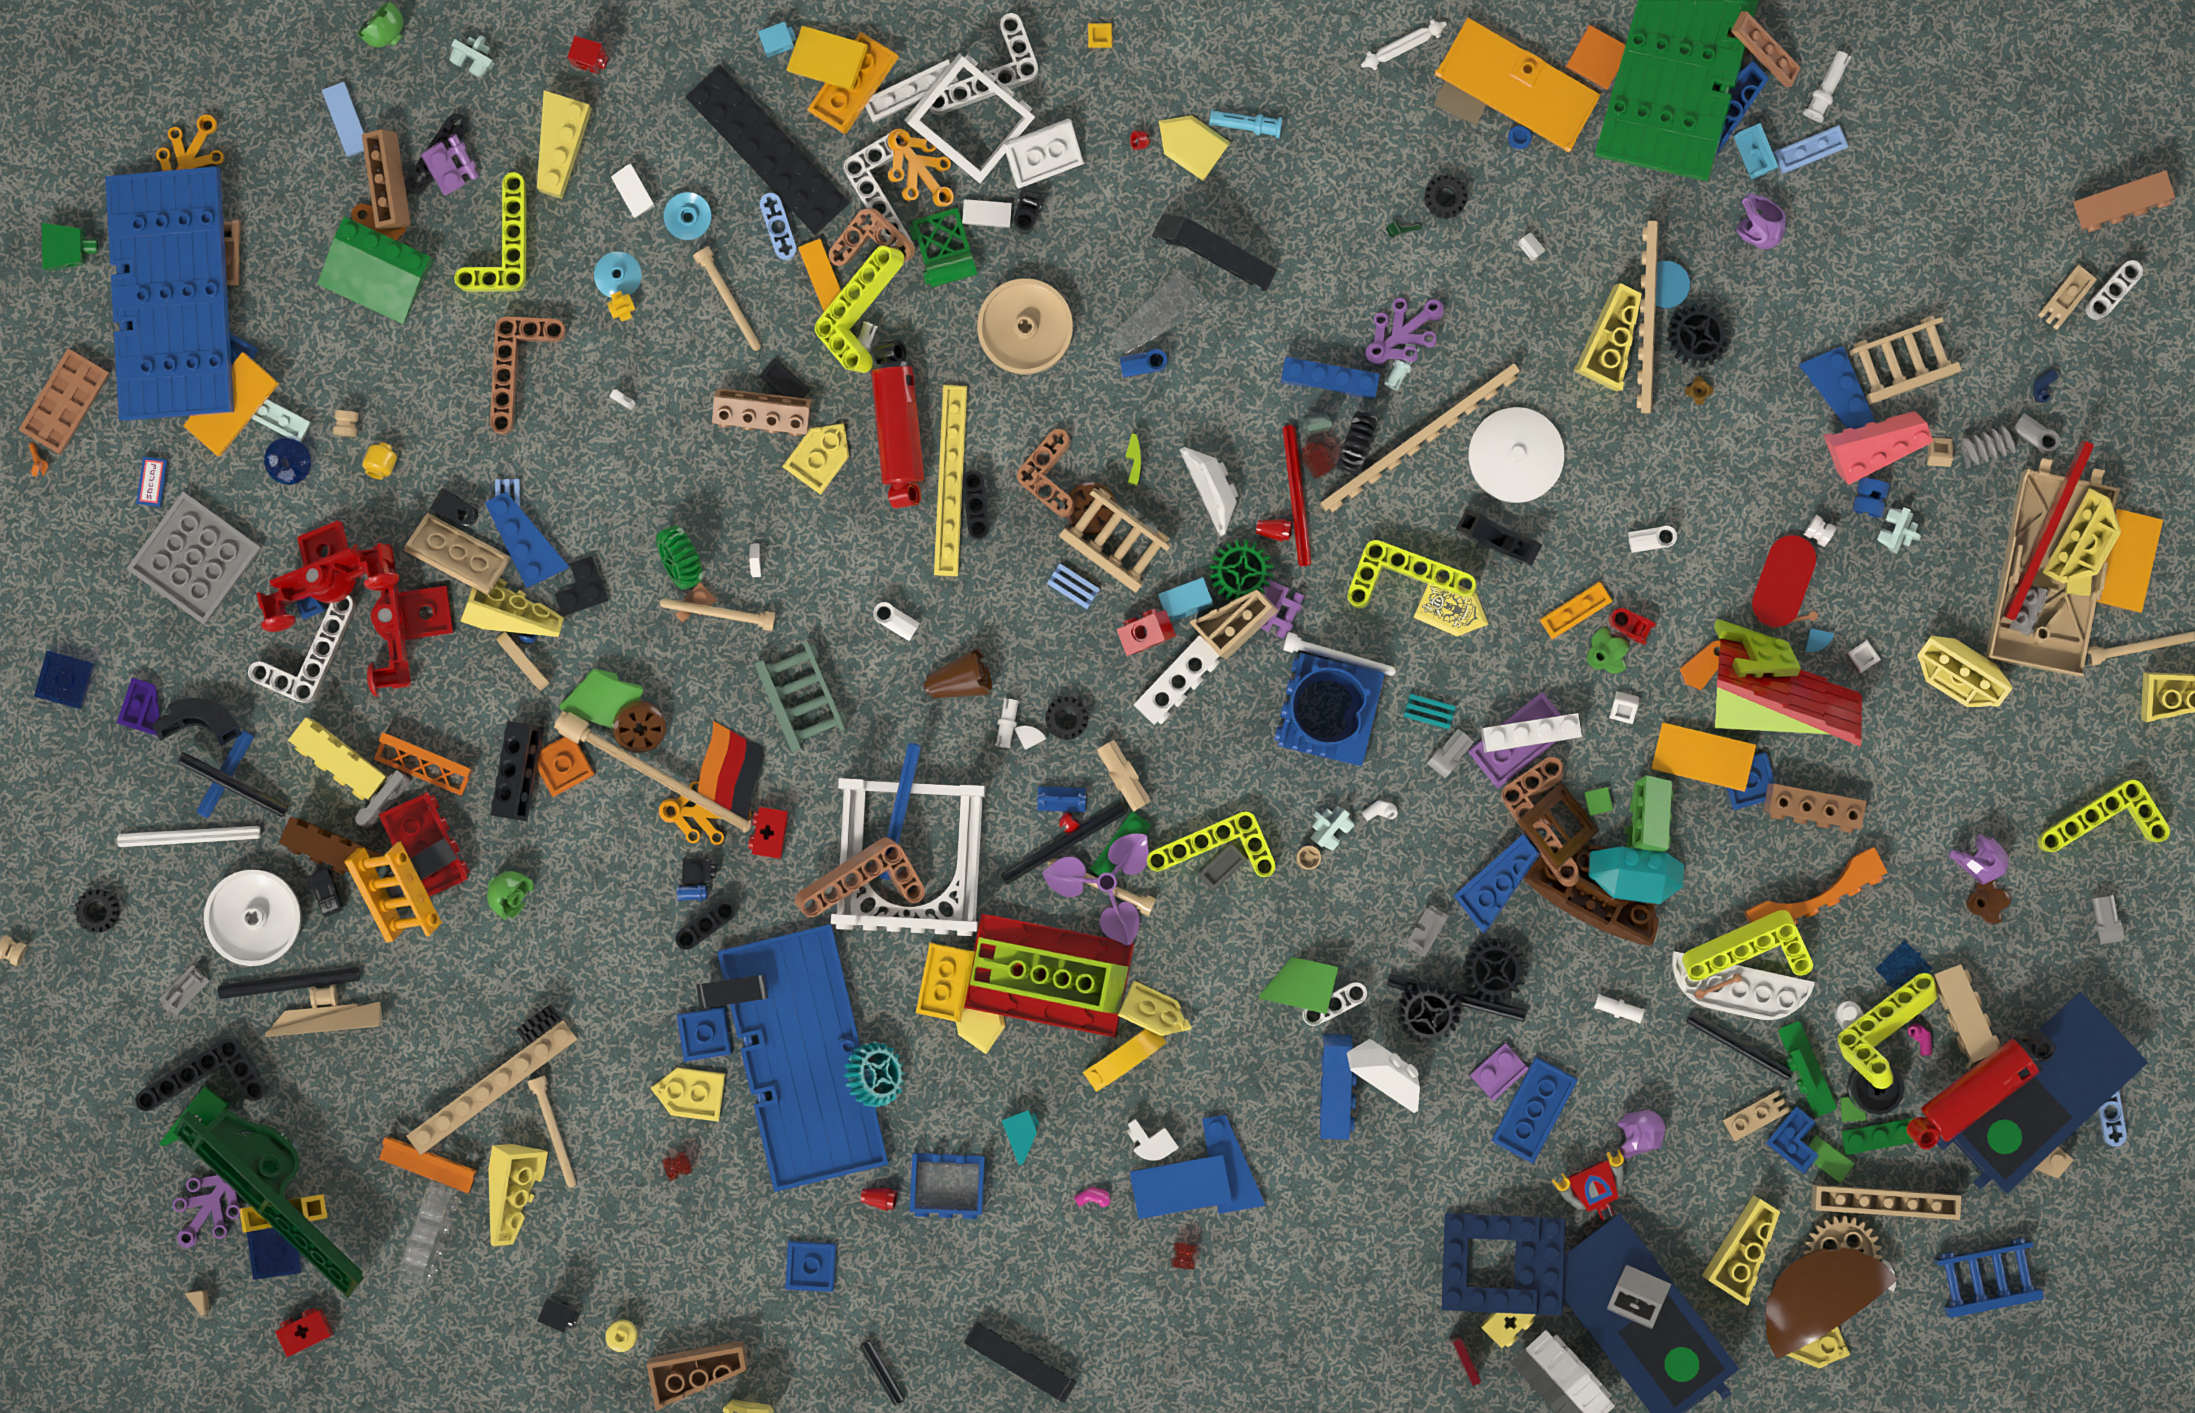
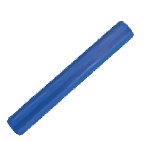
M243 730L241 731L242 735L237 737L219 769L230 776H233L254 739L252 734ZM212 782L197 809V813L206 818L210 817L225 788Z

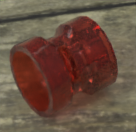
M685 1151L677 1153L674 1159L671 1157L662 1159L670 1182L678 1179L679 1174L688 1175L693 1173Z
M1174 1242L1173 1250L1176 1256L1172 1258L1171 1266L1194 1270L1195 1261L1192 1257L1197 1253L1198 1245Z

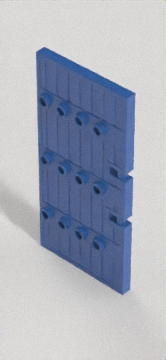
M206 167L105 176L110 265L116 266L117 274H111L113 322L119 323L120 331L114 332L119 421L234 413L220 168ZM126 265L130 266V273H126ZM129 322H133V330H129Z
M832 924L717 951L724 980L758 975L766 976L768 999L730 1004L737 1037L738 1039L743 1038L744 1047L740 1048L751 1095L756 1094L758 1103L754 1104V1109L774 1192L888 1165L889 1162L876 1108L865 1106L863 1102L856 1101V1095H850L852 1088L845 1086L849 1082L848 1078L844 1077L845 1073H848L844 1066L850 1063L847 1057L853 1055V1050L861 1045ZM758 1034L760 1043L754 1045L752 1035ZM766 1091H771L773 1100L767 1101Z

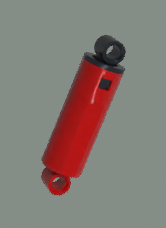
M898 339L875 345L874 358L877 365H873L871 368L881 478L883 485L891 486L888 491V499L891 506L895 509L918 505L921 501V490L917 483L924 481L913 363L905 362L907 358L906 346L902 340Z
M2039 1029L2029 1031L2024 1036L2023 1041L2018 1036H2014L1921 1107L1924 1117L1912 1119L1907 1126V1134L1921 1149L1925 1150L1933 1148L1938 1143L1939 1137L1946 1142L1950 1141L2043 1071L2040 1062L2047 1061L2054 1055L2056 1050L2055 1044Z

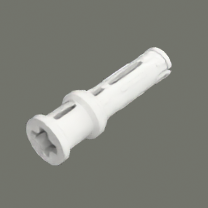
M1837 51L1821 86L1813 92V99L1808 109H1805L1803 112L1805 116L1817 122H1823V114L1827 106L1832 104V94L1851 59V56H1848L1847 53Z

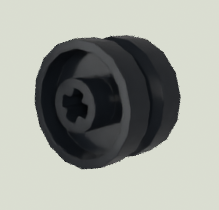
M1890 1065L1893 1083L1887 1088H1878L1875 1092L1872 1084L1854 1068L1848 1077L1846 1085L1847 1095L1853 1105L1862 1112L1876 1115L1886 1114L1897 1108L1903 1099L1905 1090L1903 1078L1897 1069Z

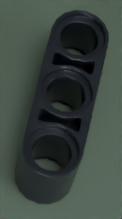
M971 470L964 474L962 481L969 535L974 540L981 541L988 536L990 530L985 484L982 474L976 470ZM970 476H977L980 479V484L976 488H970L967 485V479ZM978 499L983 503L980 511L974 512L969 508L972 500ZM976 523H982L986 527L985 532L980 536L972 532V527Z
M721 900L678 931L675 937L677 946L683 950H690L696 947L736 916V905L730 900ZM723 904H729L732 908V913L727 918L722 917L719 912ZM704 918H709L713 923L712 929L708 932L703 931L700 927V922ZM685 932H689L693 936V942L689 946H685L681 942V936Z
M765 975L696 984L699 1008L769 998Z

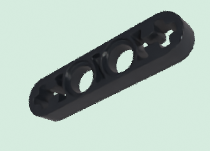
M461 114L450 115L427 149L437 144L440 139H448L450 137L444 131L447 129L451 132L453 129L451 122L453 120H462V129L457 128L453 132V135L456 134L459 140H461L468 129L466 118ZM420 157L405 180L406 188L415 195L424 193L434 179L430 171L424 168L422 157ZM419 168L425 174L430 175L428 179H426L424 176L422 177V179L420 180V183L422 184L421 188L416 187L415 189H412L413 184L411 183V180H417L421 175L419 172H417Z

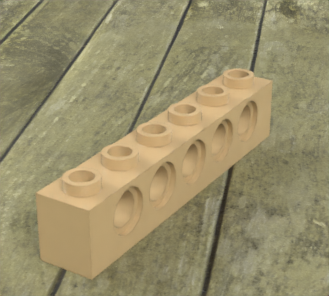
M1812 1184L1811 1209L1960 1220L1961 1196L1948 1193Z

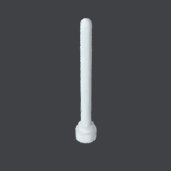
M1287 633L1283 647L1284 651L1292 653L1293 651L1298 652V650H1302L1354 666L1383 672L1389 676H1393L1396 673V669L1392 666L1301 641V638L1297 637L1298 634Z

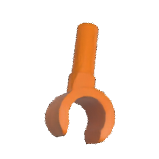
M30 443L29 448L34 461L30 472L36 477L38 471L41 470L44 476L48 463L40 459L35 444Z

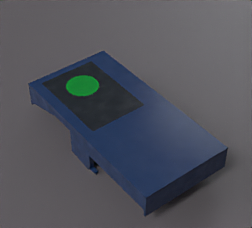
M2081 991L2074 995L2039 1028L2056 1046L2054 1055L2049 1060L2040 1062L2043 1071L1950 1141L1946 1142L1942 1138L1939 1139L1937 1145L1942 1150H1945L1954 1142L1982 1172L1973 1181L1979 1190L1992 1181L2003 1194H2008L2149 1063Z
M1618 1214L1565 1254L1563 1300L1649 1413H1685L1715 1390L1723 1401L1732 1395L1724 1381L1738 1372L1739 1368L1621 1214ZM1626 1265L1671 1284L1653 1329L1607 1310Z

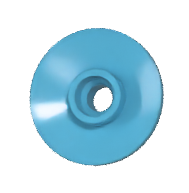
M690 192L680 193L671 198L664 210V223L673 236L682 240H693L702 236L709 228L711 210L708 203L701 196ZM686 213L693 215L692 220L689 222L684 220Z
M619 251L603 256L598 261L594 271L596 286L604 295L610 298L611 294L621 291L623 295L633 294L639 287L642 277L641 268L637 260L630 254ZM615 270L621 271V276L619 278L613 277V272Z

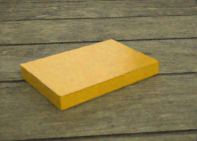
M801 26L787 71L853 91L868 45Z
M929 943L916 1013L961 1022L975 951Z

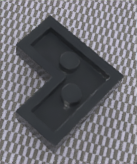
M593 556L570 563L577 586L555 594L562 617L608 602Z

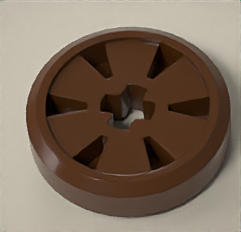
M1086 482L1076 486L1069 493L1070 498L1075 504L1074 512L1066 517L1069 524L1075 527L1086 512L1084 506H1089L1090 502L1095 500L1090 495L1094 488L1097 490L1102 488L1112 496L1110 499L1117 504L1113 493L1106 486L1096 482ZM1067 501L1065 502V510L1068 508ZM1103 504L1082 533L1086 535L1099 534L1115 512Z
M635 701L626 704L616 713L612 728L617 743L623 749L632 753H644L654 749L661 743L666 733V722L662 712L654 704L646 701ZM641 723L643 730L638 731L636 724Z

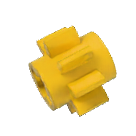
M621 291L611 294L612 300L607 302L613 319L619 317L623 322L632 318L630 312L636 309L629 293L623 295Z

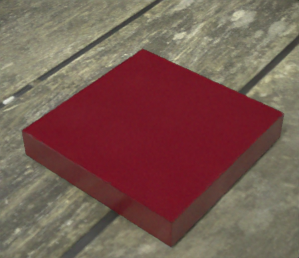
M1459 1335L1450 1337L1449 1339L1472 1386L1480 1384L1481 1379L1463 1340Z

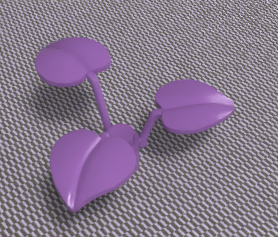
M1130 834L1116 840L1109 849L1108 858L1117 866L1112 873H1103L1098 879L1083 878L1086 872L1085 866L1079 859L1074 857L1061 858L1043 871L1047 884L1056 893L1065 897L1080 895L1083 891V882L1096 883L1101 891L1108 892L1113 908H1107L1101 914V929L1109 938L1125 945H1130L1133 942L1139 928L1138 911L1129 902H1122L1117 906L1112 890L1116 887L1115 875L1120 868L1124 873L1134 875L1140 873L1146 867L1149 851L1145 834Z

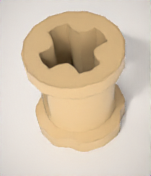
M333 984L327 988L317 989L315 986L310 987L312 1008L326 1004L337 1006L336 985Z

